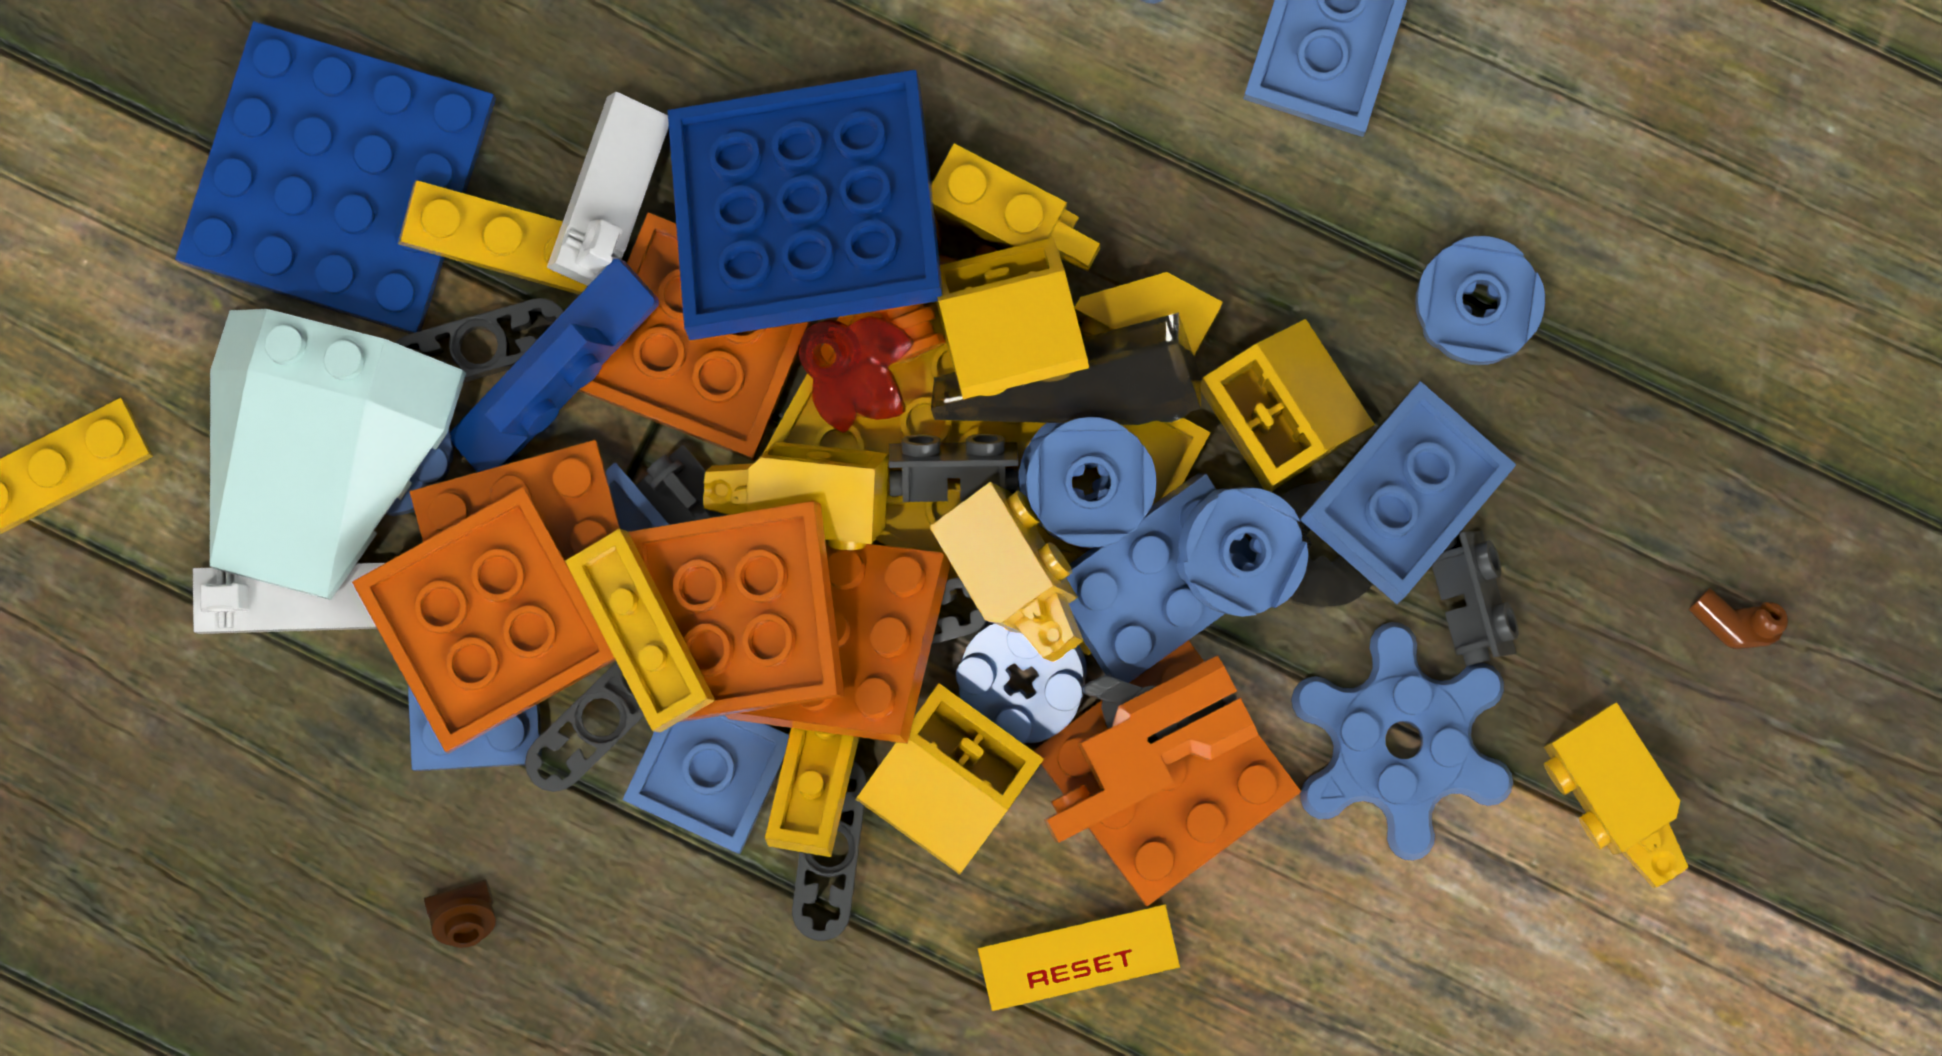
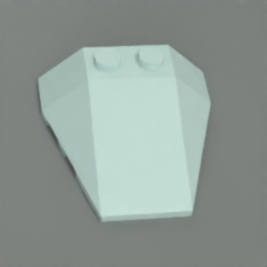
M270 309L230 310L210 369V567L331 600L377 535L374 529L395 499L401 500L412 485L409 479L430 449L436 450L447 435L466 372L380 337Z

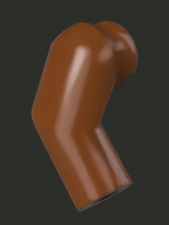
M1711 587L1688 609L1721 642L1733 649L1769 646L1781 638L1783 631L1788 626L1787 613L1779 604L1764 602L1759 607L1733 609Z

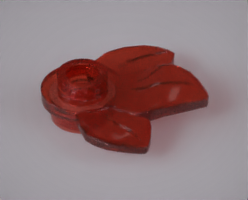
M873 316L864 317L849 326L836 320H824L808 328L800 341L799 357L803 368L813 378L812 400L819 415L829 425L843 433L852 427L858 413L875 420L889 419L902 415L906 411V406L899 386L888 366L902 358L914 344L913 339L897 325ZM822 343H826L834 349L836 355L834 364H830L824 359L821 353Z

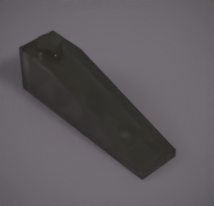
M1178 312L1084 337L1082 339L1088 359V369L1007 388L1004 392L994 396L979 395L963 399L955 372L934 377L931 411L935 420L1066 423L1079 418L1097 417L1115 421L1120 425H1141L1156 420L1159 422H1173L1185 417L1191 411L1201 409V376Z

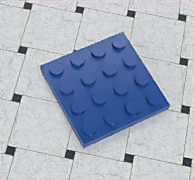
M253 21L175 260L185 266L408 334L421 331L445 257L398 244L413 183L418 180L466 194L496 101L494 94Z
M916 70L667 110L684 328L689 340L938 301L937 297L942 296V279L921 87Z

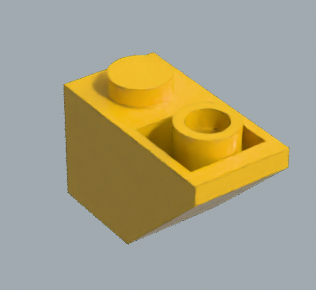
M1164 272L1082 296L1075 306L1077 320L1082 323L1080 326L1081 334L1090 340L1112 349L1117 341L1137 352L1138 355L1134 361L1151 373L1168 379L1171 372H1174L1184 378L1218 316L1223 302L1178 277Z

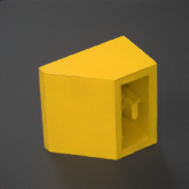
M1054 237L940 265L942 296L937 297L938 301L936 302L963 399L979 395L994 396L1011 387L1040 380H1058L1072 372L1089 368L1066 273Z
M1306 319L1251 346L1204 376L1199 385V390L1264 490L1272 492L1375 426Z
M938 683L913 719L908 744L898 742L894 744L855 800L960 875L1008 811L1044 758Z

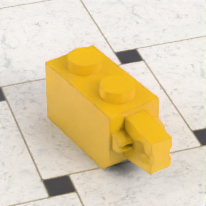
M955 143L953 144L931 185L934 214L937 219L988 246L1001 250L1054 237L1062 260L1086 272L1089 271L1101 245L1073 229L1079 217L1066 210L1067 202Z
M775 442L754 463L711 465L705 471L704 509L732 515L815 501L821 504L827 545L839 550H859L864 548L866 544H872L885 528L889 453Z
M989 482L932 524L930 529L984 620L1002 626L1010 632L1023 634L1042 658L1055 662L1083 641L1069 603L1078 598L1066 578L1072 574V569L1064 555L1053 543L1048 542L1045 544L1035 527L1041 521L1032 510L1028 498L1020 491L1011 493Z
M1617 702L1602 709L1544 746V749L1551 758L1544 762L1548 775L1564 796L1572 791L1586 812L1579 817L1580 824L1597 849L1601 850L1607 846L1613 855L1622 853L1652 888H1657L1669 882L1689 867L1669 824L1677 819L1680 799Z

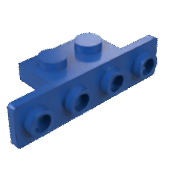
M613 259L450 432L453 445L477 472L509 464L537 433L543 431L555 420L559 410L572 396L598 375L602 365L659 306L658 297L624 260Z

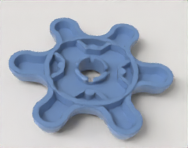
M1389 622L1377 628L1370 638L1369 649L1372 656V671L1369 678L1362 685L1355 688H1341L1326 678L1315 676L1302 680L1293 690L1291 702L1297 717L1304 722L1315 724L1324 729L1330 736L1333 745L1332 758L1328 765L1320 772L1309 776L1303 783L1300 801L1304 810L1310 816L1317 819H1331L1338 816L1347 806L1354 802L1364 801L1374 804L1382 810L1386 817L1389 848L1401 859L1414 861L1427 855L1434 845L1435 833L1432 826V812L1441 798L1449 794H1462L1470 797L1478 804L1491 806L1503 802L1511 793L1513 778L1507 765L1500 760L1489 758L1480 753L1474 746L1471 737L1472 724L1476 717L1484 710L1495 706L1501 700L1504 692V681L1500 672L1486 663L1467 666L1459 675L1451 680L1439 681L1431 679L1422 672L1418 665L1415 634L1402 623ZM1405 722L1418 729L1421 743L1414 757L1399 759L1388 751L1385 744V736L1393 724Z

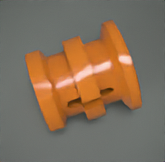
M924 303L869 312L880 314L884 324L879 327V331L883 340L890 339L894 350L889 356L893 364L917 357L946 343L943 334L935 333L931 323L937 319L933 308L925 307Z

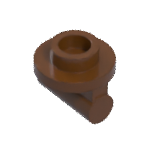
M486 879L424 898L432 934L437 941L445 945L457 948L474 946L487 937L495 927L496 918L492 907L493 898Z

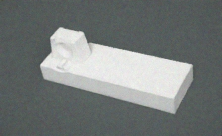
M614 92L607 96L547 265L548 269L588 286L613 259H622L669 127L668 115L619 92Z
M357 563L331 600L214 568H193L194 632L197 634L377 629L352 581L384 563Z

